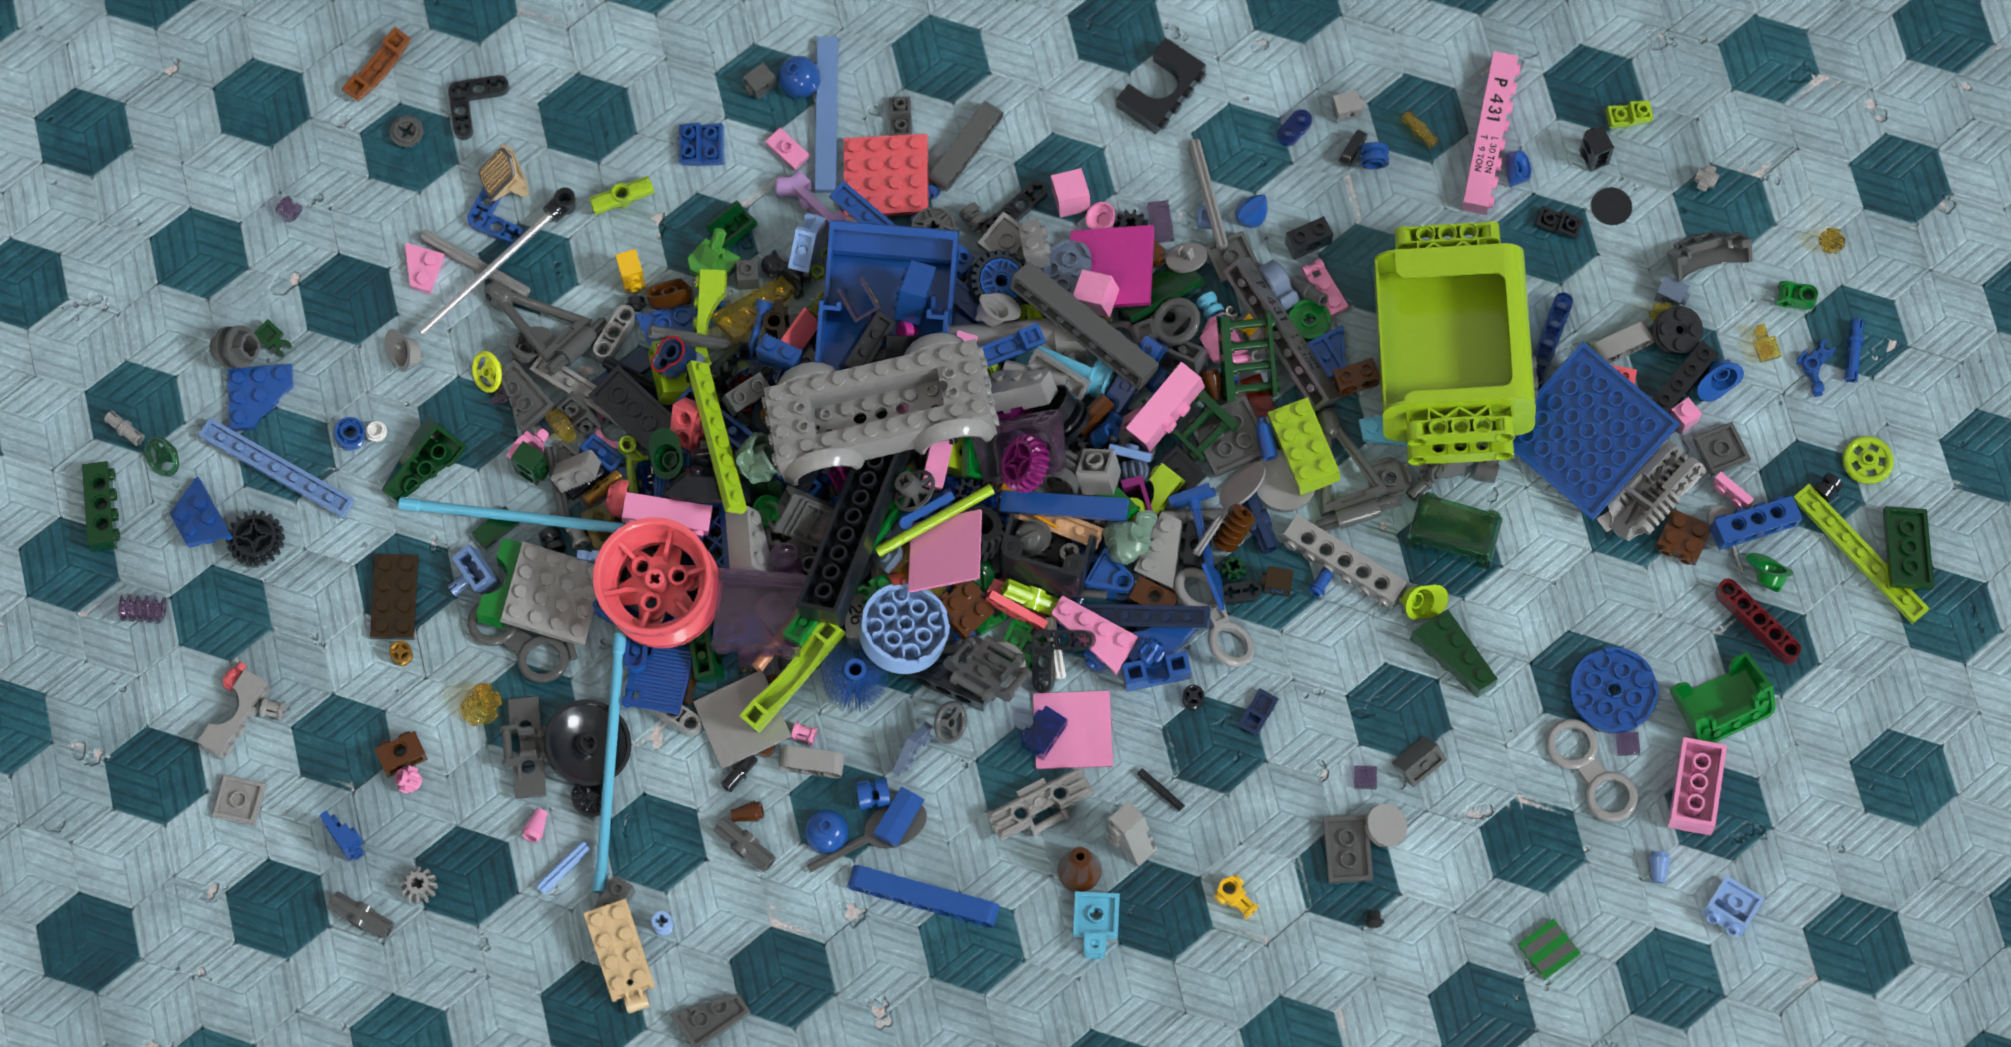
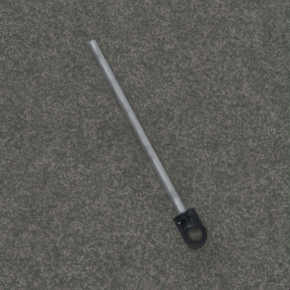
M566 187L558 189L555 192L554 198L543 207L546 214L419 328V334L421 336L426 335L550 220L558 223L565 215L573 213L576 209V199L573 190ZM563 199L570 200L568 203H561Z

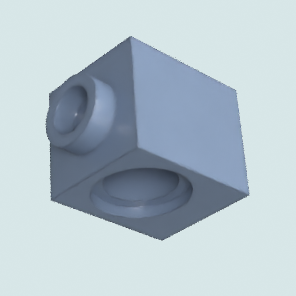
M1666 274L1654 300L1670 308L1680 305L1685 306L1690 296L1687 293L1689 285L1681 281L1678 282L1677 279Z

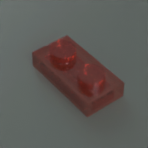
M1260 373L1240 380L1241 385L1264 382ZM1268 390L1244 393L1257 419L1267 417L1268 412L1276 409Z

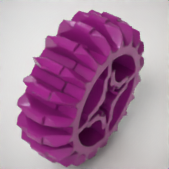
M1031 434L1018 435L1017 438H1012L1011 443H1007V450H1003L1004 457L1001 458L1002 465L999 468L1003 470L1000 476L1004 478L1003 483L1008 488L1016 492L1027 493L1032 492L1033 489H1038L1039 484H1043V477H1047L1046 471L1050 468L1048 467V462L1051 460L1048 457L1050 451L1046 449L1047 444L1043 442V439Z

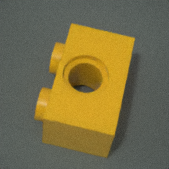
M636 249L615 254L625 292L636 293L645 288L644 275Z

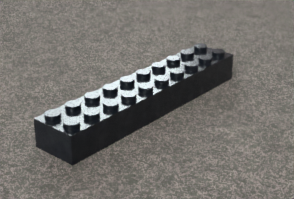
M912 450L864 460L861 469L850 468L796 603L802 618L843 626L895 494V480L903 473Z

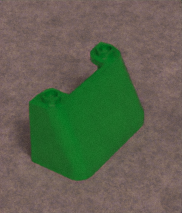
M1748 652L1732 658L1728 673L1692 689L1689 683L1682 682L1670 687V693L1693 737L1697 740L1715 743L1770 717L1776 709L1773 684Z

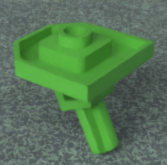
M716 228L711 241L705 238L688 257V266L691 274L694 276L700 275V269L726 270L728 276L737 266L736 261L741 260V257L722 248L726 237L724 229Z

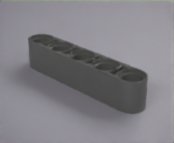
M987 101L983 102L932 170L928 180L944 191H948L999 124L1004 112Z

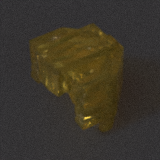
M491 683L476 685L460 703L463 718L472 726L490 724V722L499 717L496 708L502 705L501 696L498 691H493Z

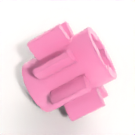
M408 765V767L404 766L403 769H399L396 772L394 782L397 786H400L398 791L408 794L419 789L422 783V776L417 773L418 768Z

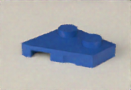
M1343 325L1307 342V345L1330 379L1332 378L1333 370L1346 366Z

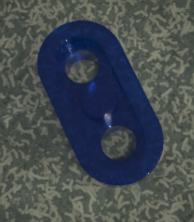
M1303 109L1295 111L1279 128L1277 135L1279 143L1283 146L1294 145L1311 127V114ZM1299 117H1304L1305 120H1304V121H1300L1298 118H1299ZM1289 131L1292 134L1288 136L1285 132Z

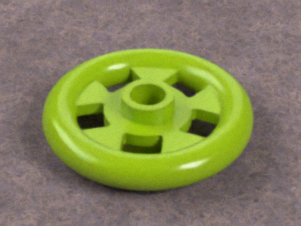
M1860 436L1847 444L1843 451L1842 462L1846 473L1853 480L1861 484L1872 485L1882 482L1890 475L1894 466V457L1889 446L1881 439L1873 436ZM1873 445L1879 448L1877 453L1868 449L1869 446ZM1859 446L1863 451L1857 456L1853 451ZM1865 457H1871L1872 462H1867ZM1879 458H1885V466L1878 465ZM1855 461H1857L1858 465L1861 467V469L1857 471L1852 466V463ZM1875 469L1876 475L1867 476L1866 470Z

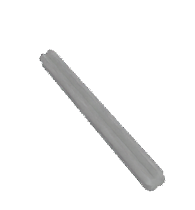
M1192 139L1189 141V147L1216 247L1219 250L1228 247V242L1201 142L1199 139Z
M424 230L421 234L423 242L479 274L489 266V264L429 230ZM498 269L488 277L493 282H500L514 293L526 297L530 293L529 287Z

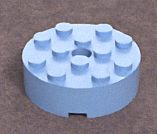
M909 583L895 586L891 584L874 593L865 605L859 624V639L866 655L879 667L898 674L920 672L934 664L944 649L950 628L946 608L940 599L927 589L909 593Z

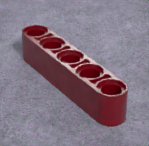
M1729 578L1722 580L1716 590L1718 601L1784 664L1794 663L1801 653L1799 642L1736 581ZM1722 588H1729L1732 594H1725ZM1738 603L1746 604L1748 609L1743 610L1739 608ZM1760 618L1763 621V624L1758 625L1753 621V619ZM1775 633L1778 635L1779 639L1773 640L1770 638L1769 634ZM1785 649H1792L1795 655H1788Z

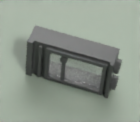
M788 485L786 490L791 497L786 505L781 502L778 504L777 510L781 515L777 522L769 519L767 523L774 532L782 533L819 548L835 504Z

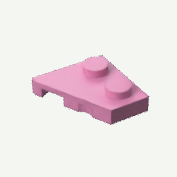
M406 243L405 249L411 289L431 294L443 265L445 254Z

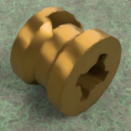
M399 640L390 646L389 653L396 665L406 666L412 661L413 652L407 642Z

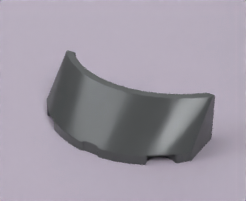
M1741 232L1699 234L1673 244L1674 249L1667 251V258L1678 282L1683 281L1690 273L1708 266L1725 263H1749L1753 261L1752 239Z

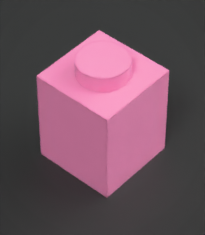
M1688 397L1672 408L1670 415L1680 423L1677 429L1683 434L1699 422L1702 413Z

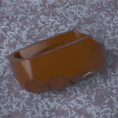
M682 278L664 281L646 289L649 305L655 310L675 309L674 307L682 304L689 305L693 301L692 287L683 281Z

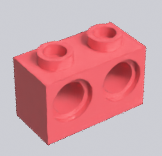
M685 397L673 404L670 430L677 434L681 448L688 451L700 446V439H704V430L696 401Z

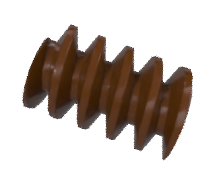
M1234 504L1228 516L1225 517L1224 523H1221L1220 529H1217L1216 536L1213 537L1215 545L1225 552L1236 551L1255 522L1253 513L1241 504Z

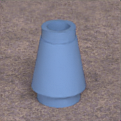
M1651 851L1649 862L1652 883H1665L1671 860L1669 852Z

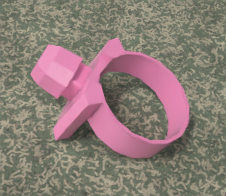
M543 428L537 430L534 436L529 431H526L524 435L520 436L512 444L507 457L511 460L512 455L522 441L544 454V443L548 439L549 433Z

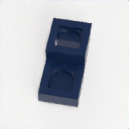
M1259 688L1238 726L1258 736L1278 703L1279 698Z

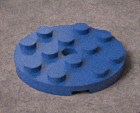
M1608 647L1588 654L1577 665L1571 678L1570 697L1575 711L1585 723L1602 732L1625 733L1638 728L1651 716L1658 700V682L1651 666L1641 656L1624 648ZM1615 685L1620 689V693L1612 696L1608 688Z

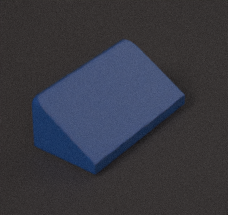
M594 433L579 447V453L587 450L594 452L601 461L600 467L607 476L614 469L618 471V467H621L625 461L623 455Z

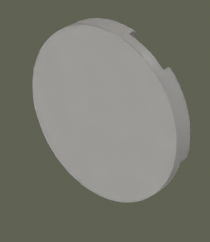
M1277 450L1278 457L1271 461L1261 459L1259 461L1265 466L1266 473L1262 484L1257 490V494L1266 507L1277 512H1293L1308 504L1313 499L1316 490L1300 496L1281 450Z

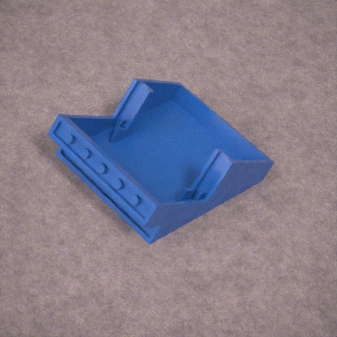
M830 220L824 298L819 300L815 362L830 365L838 371L848 369L847 367H839V364L871 314L878 310L896 322L888 335H897V325L901 320L895 319L896 310L893 309L896 296L899 297L896 295L899 282H904V280H901L905 267L909 268L911 260L936 267L934 280L927 297L920 325L913 324L914 327L919 329L918 339L934 333L950 334L959 262L958 246L960 231ZM862 275H864L865 279L870 285L872 291L877 297L882 308H879V306L877 305L872 294L870 293L865 282L863 281L861 277ZM836 290H840L858 322H854ZM886 339L884 340L881 347L886 346Z

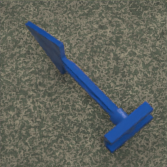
M1209 483L1168 496L1170 505L1175 509L1189 507L1199 542L1206 533L1200 501L1216 496L1215 488H1210ZM1208 543L1202 552L1205 562L1201 563L1219 611H1223L1222 576L1214 568V559L1210 544Z

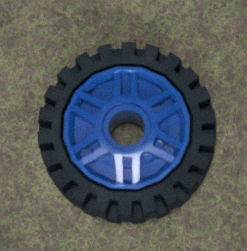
M1008 250L990 251L981 256L973 264L968 274L969 281L967 286L970 288L969 294L973 296L972 300L974 303L980 304L979 297L982 294L1002 293L1013 298L1020 307L1025 300L1010 289L1013 275L1025 265L1022 258L1019 259L1017 254H1011ZM1001 278L1004 286H998L995 279Z

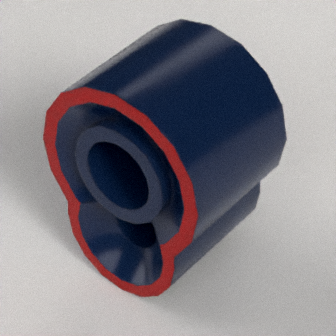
M677 336L666 337L661 341L657 352L652 357L651 367L667 379H676L681 374L688 372L686 365L691 360L696 361V350L692 345Z

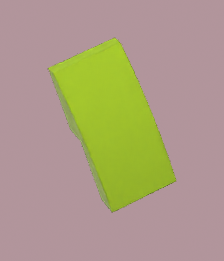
M1631 101L1628 105L1608 106L1605 109L1609 129L1630 127L1654 120L1650 101Z

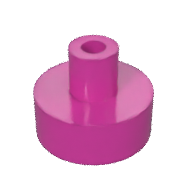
M900 321L897 325V335L914 336L919 334L918 327H914L912 323Z

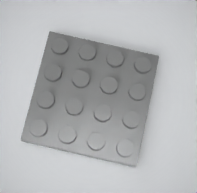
M523 541L500 622L584 647L594 612L592 603L597 598L593 585L595 563Z

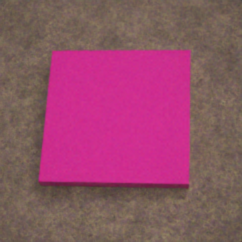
M1153 225L1071 231L1070 241L1083 242L1089 248L1092 257V269L1090 271L1112 276L1120 290L1113 308L1151 305L1155 231Z

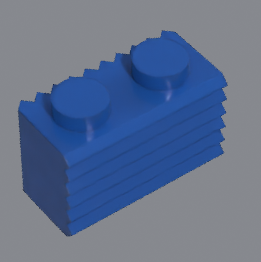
M768 333L763 336L756 347L757 361L771 364L778 368L777 370L782 367L783 373L794 366L804 363L802 349L798 350V347L795 348L787 344V342L783 343V340L780 341L775 337L772 338V335L768 336Z

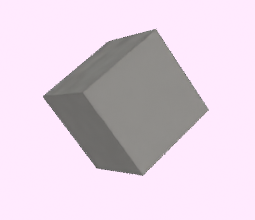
M1083 449L1076 470L1082 494L1114 495L1121 474L1115 450Z

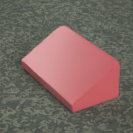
M802 309L781 338V341L783 340V343L787 342V344L795 348L798 347V350H803L816 332L818 320L808 309Z

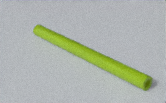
M988 484L875 547L878 555L881 557L995 494L992 486Z

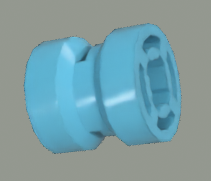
M1213 291L1202 295L1196 301L1197 306L1203 310V316L1207 321L1209 318L1225 311L1222 304L1217 302V296Z

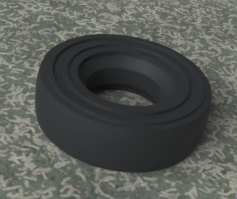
M1055 536L1047 564L1059 565L1061 558L1060 549L1065 545V537Z

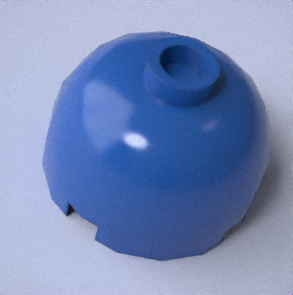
M805 56L790 57L782 63L779 69L778 80L780 87L788 96L794 99H799L798 97L802 96L808 97L817 90L820 84V71L814 62Z
M829 809L819 810L808 819L805 827V837L812 850L820 854H828L837 851L847 843L848 825L843 816L838 812Z

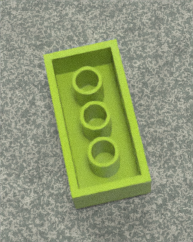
M1308 397L1268 412L1269 423L1300 496L1340 481V471Z

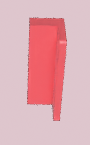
M994 578L983 599L990 606L1006 615L1033 626L1035 631L1045 629L1048 623L1045 620L1046 614L1027 610L1021 604L1001 595L1000 590L1003 582Z

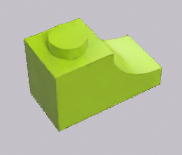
M1163 463L1153 468L1149 479L1154 486V497L1151 507L1158 515L1168 505V496L1176 494L1186 482Z

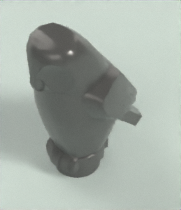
M1458 447V448H1456V450H1457V451H1464L1465 448H1463V447ZM1438 448V449H1436V450H1434V451H1435V452H1442L1443 449ZM1475 462L1418 465L1419 473L1425 472V474H1428V480L1436 483L1442 478H1453L1466 472V468Z

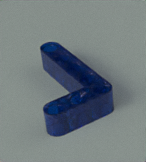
M1562 292L1555 296L1533 356H1536V359L1543 358L1546 360L1544 364L1537 361L1536 373L1540 380L1538 382V390L1544 384L1571 312L1573 299L1568 293ZM1558 303H1565L1567 307L1561 308L1558 306ZM1557 321L1560 323V326H1553L1550 322ZM1549 339L1554 344L1547 345L1544 343V340Z

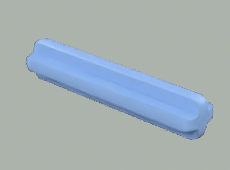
M581 841L537 883V888L542 893H546L590 851V847L584 841Z

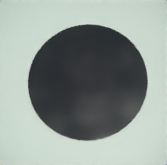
M1610 187L1604 188L1595 194L1592 199L1591 208L1594 216L1600 222L1607 225H1618L1625 222L1631 215L1632 202L1624 191Z

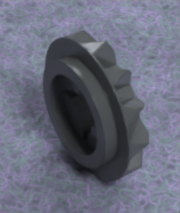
M403 116L396 119L390 128L391 139L399 147L408 148L409 146H416L422 140L424 133L421 122L412 116ZM408 129H410L411 134L413 135H406V137H404L402 131H407Z

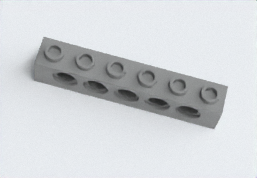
M1298 514L1283 534L1282 542H1284L1288 549L1299 551L1306 560L1310 562L1315 561L1321 565L1322 569L1333 572L1339 576L1343 583L1347 585L1352 584L1358 588L1361 594L1365 596L1370 595L1375 598L1376 602L1382 607L1387 608L1388 606L1393 609L1399 597H1401L1406 589L1407 581ZM1308 537L1312 540V543L1305 544L1301 539ZM1328 549L1331 553L1323 555L1320 553V550ZM1346 560L1349 565L1346 567L1340 566L1338 561ZM1363 571L1367 574V577L1360 578L1356 573ZM1383 583L1386 588L1378 589L1375 587V584Z

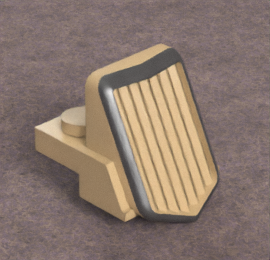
M502 144L493 156L479 169L478 174L489 199L492 201L498 200L511 191L513 194H518L524 198L530 194L527 180L513 149Z

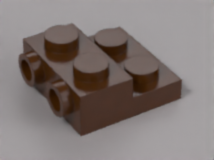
M1673 509L1658 540L1656 549L1665 556L1672 555L1679 558V561L1686 565L1692 564L1695 566L1711 532L1709 525Z
M972 580L953 584L954 590L950 594L946 591L939 597L946 608L949 625L963 640L995 612L981 597L983 592Z

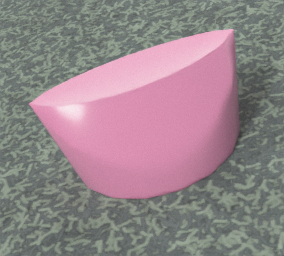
M1107 202L1095 203L1087 211L1085 217L1086 224L1090 229L1113 228L1115 209Z

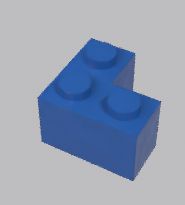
M911 260L909 268H904L901 280H904V282H899L896 295L899 297L896 296L893 309L896 310L895 319L920 325L927 297L934 280L936 267Z

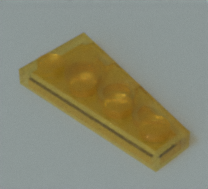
M781 276L778 280L770 282L712 314V321L736 344L753 329L758 313L756 311L757 307H755L757 298L774 303V300L783 299L784 303L794 294V288Z

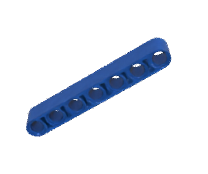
M853 865L847 883V888L856 892L988 928L994 927L1000 908L999 904L989 900L861 865Z

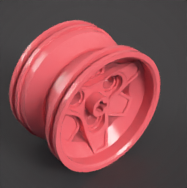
M660 517L638 519L622 526L603 544L594 565L593 585L600 606L627 637L641 645L652 648H672L686 644L697 638L710 626L719 610L723 588L717 563L697 535L677 521ZM660 545L653 557L641 551L648 547ZM682 551L693 559L695 565H681ZM648 564V569L645 572L641 573L638 571L640 565ZM626 566L632 577L620 584L621 574ZM684 573L682 581H674L677 574ZM698 589L697 596L693 602L688 593ZM650 600H657L654 608H647V603ZM639 605V619L627 612L625 607ZM666 613L676 618L672 621L663 623Z

